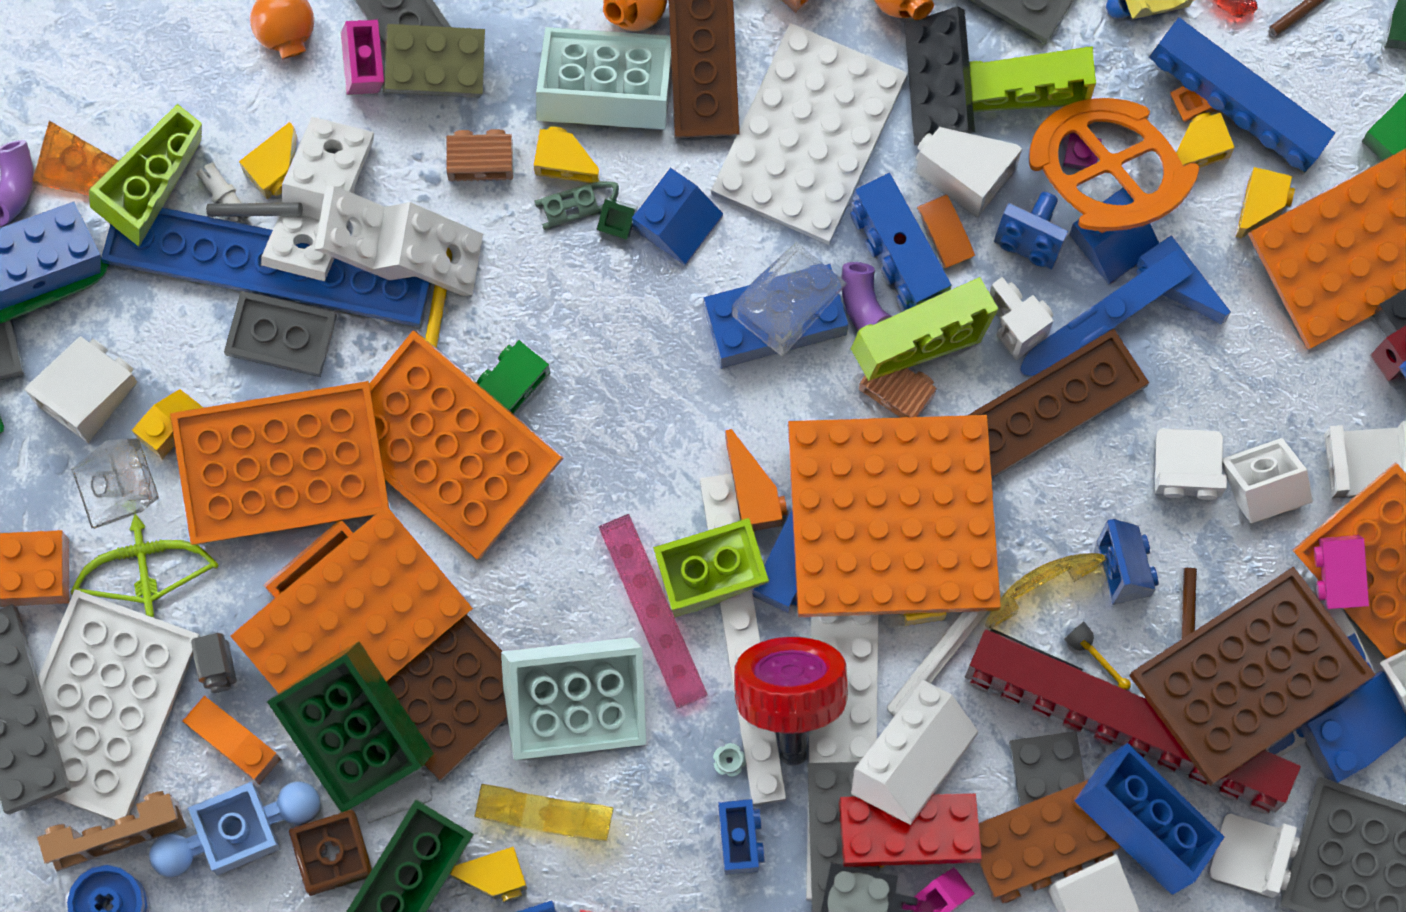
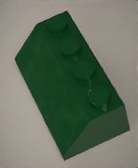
M415 799L346 912H427L474 834Z

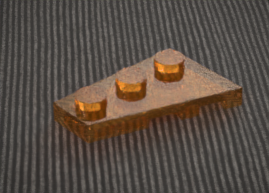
M49 120L33 182L35 185L89 195V189L119 160Z

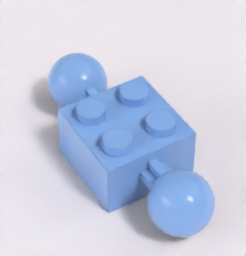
M296 781L282 788L276 802L264 806L258 789L252 782L188 807L198 834L188 838L173 833L160 836L150 848V863L153 869L160 875L177 877L189 869L193 857L205 853L211 870L217 876L281 850L272 825L282 820L294 825L310 822L315 818L320 808L319 794L310 784Z

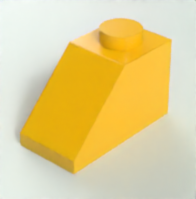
M1204 113L1192 119L1176 152L1183 166L1189 163H1196L1201 168L1231 157L1235 147L1221 113L1212 116L1210 113Z
M290 121L239 161L245 175L266 199L273 195L278 196L282 194V183L296 153L297 134Z
M549 127L548 130H539L534 160L535 176L584 183L600 181L599 168L572 133H567V130L560 127Z
M1253 167L1248 179L1235 237L1243 238L1247 236L1248 232L1280 216L1285 206L1291 207L1295 188L1290 187L1292 176Z
M178 389L154 404L135 425L132 432L141 443L163 460L175 446L170 413L204 407L183 390Z
M514 846L456 865L450 874L453 879L495 900L502 898L503 902L522 897L521 891L528 889Z

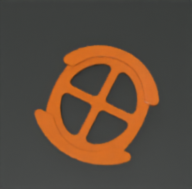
M1116 98L1081 100L1066 105L1052 113L1035 132L1030 146L1029 166L1033 171L1043 169L1048 180L1059 194L1083 214L1079 218V227L1104 233L1106 231L1127 230L1147 225L1171 213L1185 200L1195 185L1199 166L1196 163L1182 165L1171 144L1147 120L1150 110L1146 106ZM1094 122H1109L1122 125L1140 134L1144 140L1121 152L1110 153L1088 128V125ZM1076 133L1100 161L1075 174L1067 175L1060 167L1058 149L1065 136ZM1153 151L1161 160L1163 180L1158 190L1147 194L1142 191L1123 169L1122 164ZM1103 173H1110L1133 198L1134 202L1128 205L1103 203L1086 196L1077 189V186Z

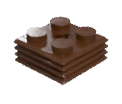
M353 810L289 829V835L304 887L310 896L367 879L372 870L356 813ZM328 845H333L335 849H340V853L336 854V859L330 861L328 857L323 858V854L327 852Z

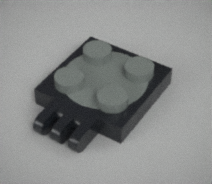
M831 862L821 912H914L902 909L903 904L917 906L918 898L895 893L898 876L856 867H843L842 864Z

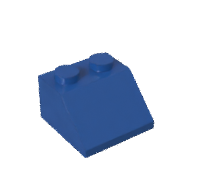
M670 167L632 217L634 231L686 266L723 217V213L696 184Z
M1121 188L1103 201V203L1112 205H1128L1134 202L1133 198L1124 188ZM1078 219L1072 224L1069 236L1108 285L1135 267L1140 256L1159 244L1150 223L1132 229L1101 233L1079 227Z

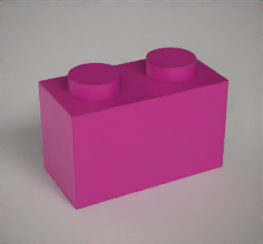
M378 20L346 21L340 33L346 94H378L384 83Z
M1360 535L1319 538L1320 547H1314L1315 566L1321 567L1322 580L1316 582L1318 599L1324 601V606L1327 609L1369 606L1364 538Z

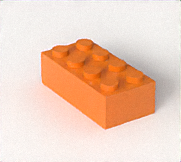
M62 530L0 533V607H6L11 604L15 606L69 604V538Z

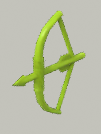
M135 513L129 529L131 532L134 531V546L117 547V549L95 557L80 572L71 589V594L73 595L74 590H78L97 597L144 603L146 615L154 617L153 601L212 568L217 569L219 564L199 545H191V542L159 539V541L155 540V542L148 541L145 543L143 541L142 529H145L146 526ZM184 549L200 554L210 563L158 592L157 581L148 576L146 555L156 554V552L160 553V551L164 552L165 550ZM134 556L138 558L140 579L134 584L136 597L80 589L85 577L98 566L115 559L125 560L126 558L130 559V557L134 558Z

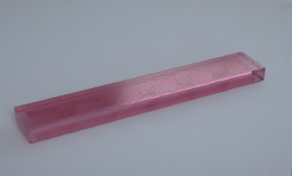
M626 514L598 526L676 708L679 709L707 697L706 689L630 515Z

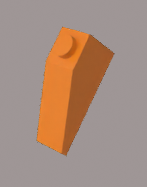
M732 429L725 430V440L733 474L740 520L749 518L753 531L782 526V516L788 515L785 497H778L777 487Z
M206 696L201 698L183 720L188 727L259 785L281 760L275 751Z

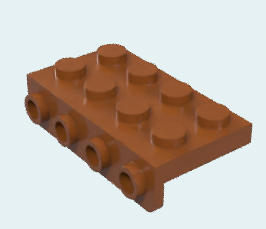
M1089 779L979 823L982 857L979 865L990 889L992 901L1001 899L1002 904L1021 897L1019 891L1032 886L1033 891L1048 887L1053 884L1051 878L1061 874L1066 878L1084 870L1083 865L1093 861L1097 864L1114 856L1113 853L1121 848L1074 801Z

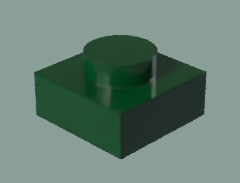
M607 197L604 200L596 230L627 240L633 227L632 217L637 212L638 207Z

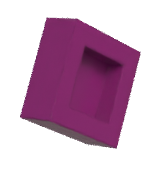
M1071 133L1068 139L1063 166L1083 170L1097 163L1098 157L1076 133Z

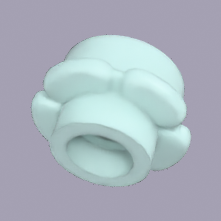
M728 743L723 747L717 748L714 752V768L721 775L736 776L741 773V768L746 765L745 754L740 751V747L736 744ZM731 757L733 761L732 763H727L726 759Z

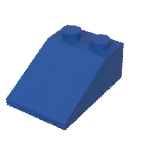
M1117 519L1107 520L1096 542L1112 604L1115 605L1151 597L1156 590L1155 586L1159 585L1155 567H1149L1146 554H1150V546L1146 534L1141 535L1138 525Z
M1380 671L1372 680L1301 726L1300 730L1324 777L1339 783L1369 766L1406 737V715L1384 671Z

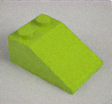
M749 518L653 547L674 618L711 607L769 582Z

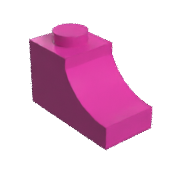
M953 867L937 877L914 896L918 898L917 906L904 904L902 909L914 912H954L975 893L957 869Z

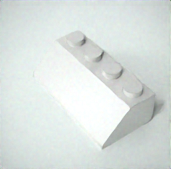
M922 680L855 767L851 794L911 825L976 738L978 730L952 694Z

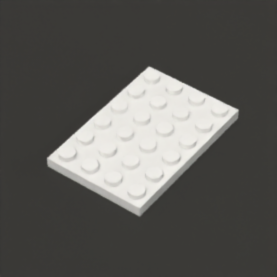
M790 23L741 125L740 135L736 136L711 189V195L830 245L908 73Z
M74 590L38 677L71 788L70 791L52 798L114 821L129 815L193 657L191 640L201 637L199 634Z

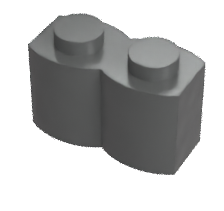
M221 633L193 638L191 645L199 682L203 683L204 688L211 689L212 693L230 690L231 684L236 683L237 679L229 641L225 640L224 634Z

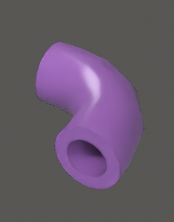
M16 140L0 146V226L11 222L24 209L33 188L34 168L26 140Z
M848 262L842 266V297L847 314L855 328L859 331L866 325H874L892 317L881 308L876 299L874 267L862 262Z

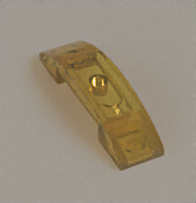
M1098 553L1071 555L1048 562L1027 573L1000 597L1001 608L999 611L990 612L985 623L987 630L1017 615L1019 606L1015 601L1016 599L1066 571L1075 582L1102 567L1106 558L1103 554Z
M481 783L474 817L544 833L607 842L614 808L581 801L577 803L522 793L510 788Z

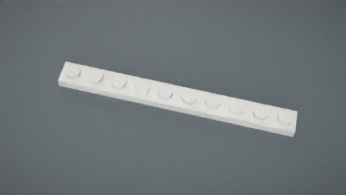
M733 474L700 478L707 529L711 530L740 521ZM752 589L720 602L733 688L734 668L738 658L748 648L760 643ZM737 709L753 806L786 801L775 732L750 724L740 715Z

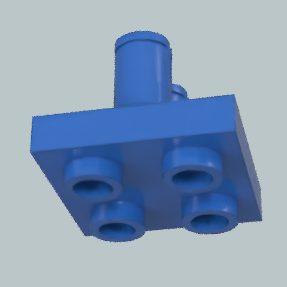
M1041 192L1031 213L1008 203L993 242L999 244L1007 252H1016L1028 258L1036 266L1047 267L1052 270L1068 233L1067 230L1050 222L1058 202L1057 197L1049 192Z

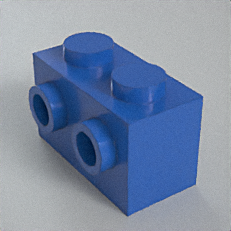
M752 799L718 802L724 875L758 872L759 863H765L763 842L756 843L755 829H761L760 808L753 809Z

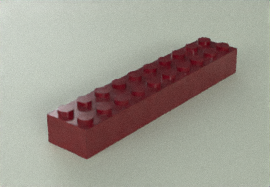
M987 629L984 630L965 674V678L970 680L969 684L985 692L989 688L1001 693V699L1014 705H1019L1020 702L1032 707L1031 711L1041 717L1050 719L1051 715L1063 720V726L1073 731L1081 732L1082 729L1095 734L1093 737L1095 740L1103 744L1112 746L1114 742L1123 746L1128 743L1143 758L1146 756L1157 761V767L1171 773H1175L1176 770L1188 774L1187 779L1189 781L1206 787L1207 781L1146 698ZM1265 750L1213 786L1220 788L1219 793L1232 800H1238L1239 797L1251 802V808L1269 814L1270 811L1277 812L1286 804L1301 766Z

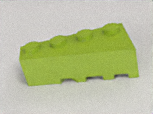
M1093 46L989 62H969L974 112L1063 107L1077 101L1091 99L1096 85Z
M177 103L89 189L90 208L137 246H140L201 143L202 122Z
M978 277L879 323L864 326L857 332V336L850 349L866 378L870 381L981 343L999 308L981 277Z

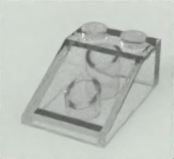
M795 242L759 275L732 305V316L783 357L847 283L800 244Z

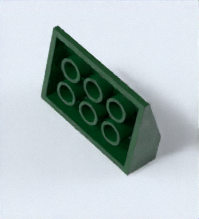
M359 641L336 654L267 701L341 813L350 810L420 769L434 754Z

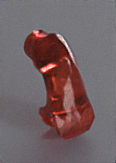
M1214 0L1219 8L1240 19L1247 14H1254L1258 9L1256 0Z

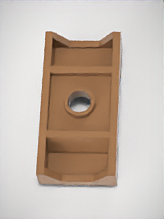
M157 791L144 796V802L136 804L139 818L135 819L134 815L124 816L114 821L115 826L103 830L102 826H95L82 831L81 835L71 826L65 827V824L51 826L45 829V835L37 837L44 863L53 862L56 871H60L162 835L185 829L187 827L180 804L171 794L164 795L163 791Z

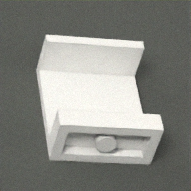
M1402 421L1398 428L1344 431L1343 425L1330 426L1324 434L1331 498L1355 497L1395 462L1406 473V421Z

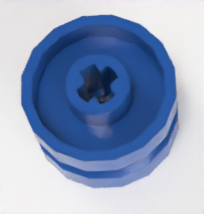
M109 865L93 867L81 874L71 886L67 900L68 912H149L150 910L148 894L141 882L122 868ZM108 901H111L110 903L114 905L110 911L105 909V904Z

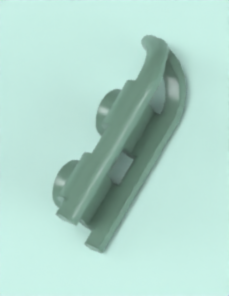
M613 181L588 183L535 200L536 208L543 206L548 222L542 224L543 229L552 228L601 212L603 204L598 206L593 190L613 188L610 198L616 200L619 194L618 183ZM574 196V198L562 201V199ZM578 207V213L567 216L565 210Z

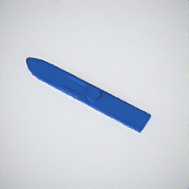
M1175 249L1036 345L1024 358L1020 368L1021 372L1024 375L1034 376L1115 328L1192 275V271Z

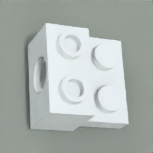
M1003 277L992 284L990 295L999 308L996 315L1001 320L1000 323L1002 325V328L997 332V337L1017 361L1048 337L1054 321L1051 318L1053 317V312L1043 300L1038 301L1034 295L1022 302V294L1016 285L1012 282L1008 284Z

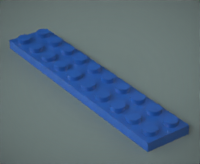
M162 208L141 245L137 246L111 224L109 226L101 257L102 262L105 264L421 327L431 285L430 282L416 276L387 280L336 258L332 262L325 281L262 266L261 258L273 230ZM298 243L295 246L298 248L305 249L310 245L307 243Z

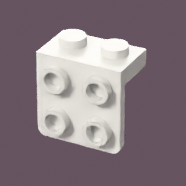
M1159 429L1156 434L1155 494H1164V497L1182 498L1184 495L1197 496L1198 499L1214 500L1217 497H1221L1227 485V475H1222V434L1218 431Z
M1234 814L1226 815L1220 833L1225 838L1213 855L1209 876L1216 881L1272 898L1280 893V889L1285 891L1289 883L1291 871L1286 870L1289 857L1294 858L1298 850L1300 838L1295 837L1297 827L1283 824L1277 828Z

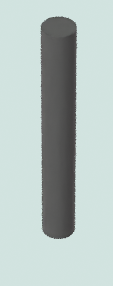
M302 203L207 204L206 213L208 217L301 216L303 206Z

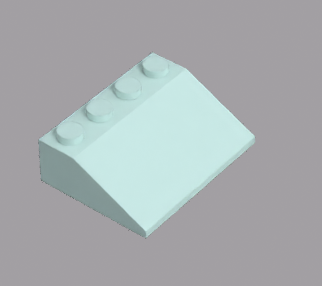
M545 27L536 90V121L665 130L671 70L670 36Z
M632 637L501 652L503 689L514 760L646 745L642 647Z

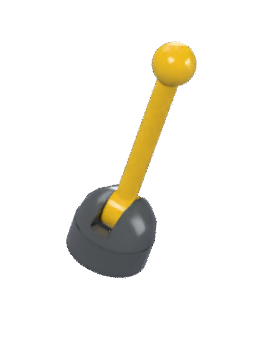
M1084 621L1064 639L1075 650H1088L1118 682V687L1127 691L1130 689V680L1122 678L1092 646L1094 635Z

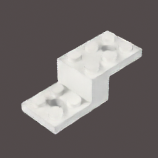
M311 117L282 183V203H302L303 213L301 216H279L262 254V266L325 281L334 257L314 250L325 189L328 186L335 185L354 193L355 184L374 141V132ZM331 148H335V149H338V150H340V151H338L337 153L333 154V153L327 152L326 150L331 149ZM348 220L347 223H346V229H347L348 224H349V222H350L349 220ZM298 243H307L310 246H308L305 249L296 247L295 245Z
M333 185L325 189L314 250L387 280L416 276L459 295L470 296L473 295L483 233L411 202L384 207ZM348 220L353 226L352 236H350L349 231L346 229ZM448 247L452 251L453 255L451 262L448 256L446 255V250Z

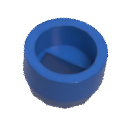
M1107 0L1106 10L1111 17L1122 19L1131 15L1125 0Z

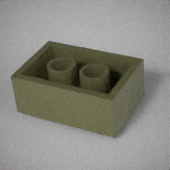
M387 24L385 28L383 93L480 98L483 94L485 29Z

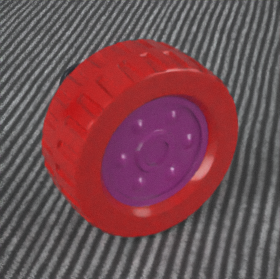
M780 637L755 644L744 651L735 664L734 690L737 709L740 715L750 724L767 731L779 732L780 749L782 750L780 754L781 760L787 765H800L807 759L806 732L832 723L840 717L847 706L848 675L846 661L836 648L812 638Z

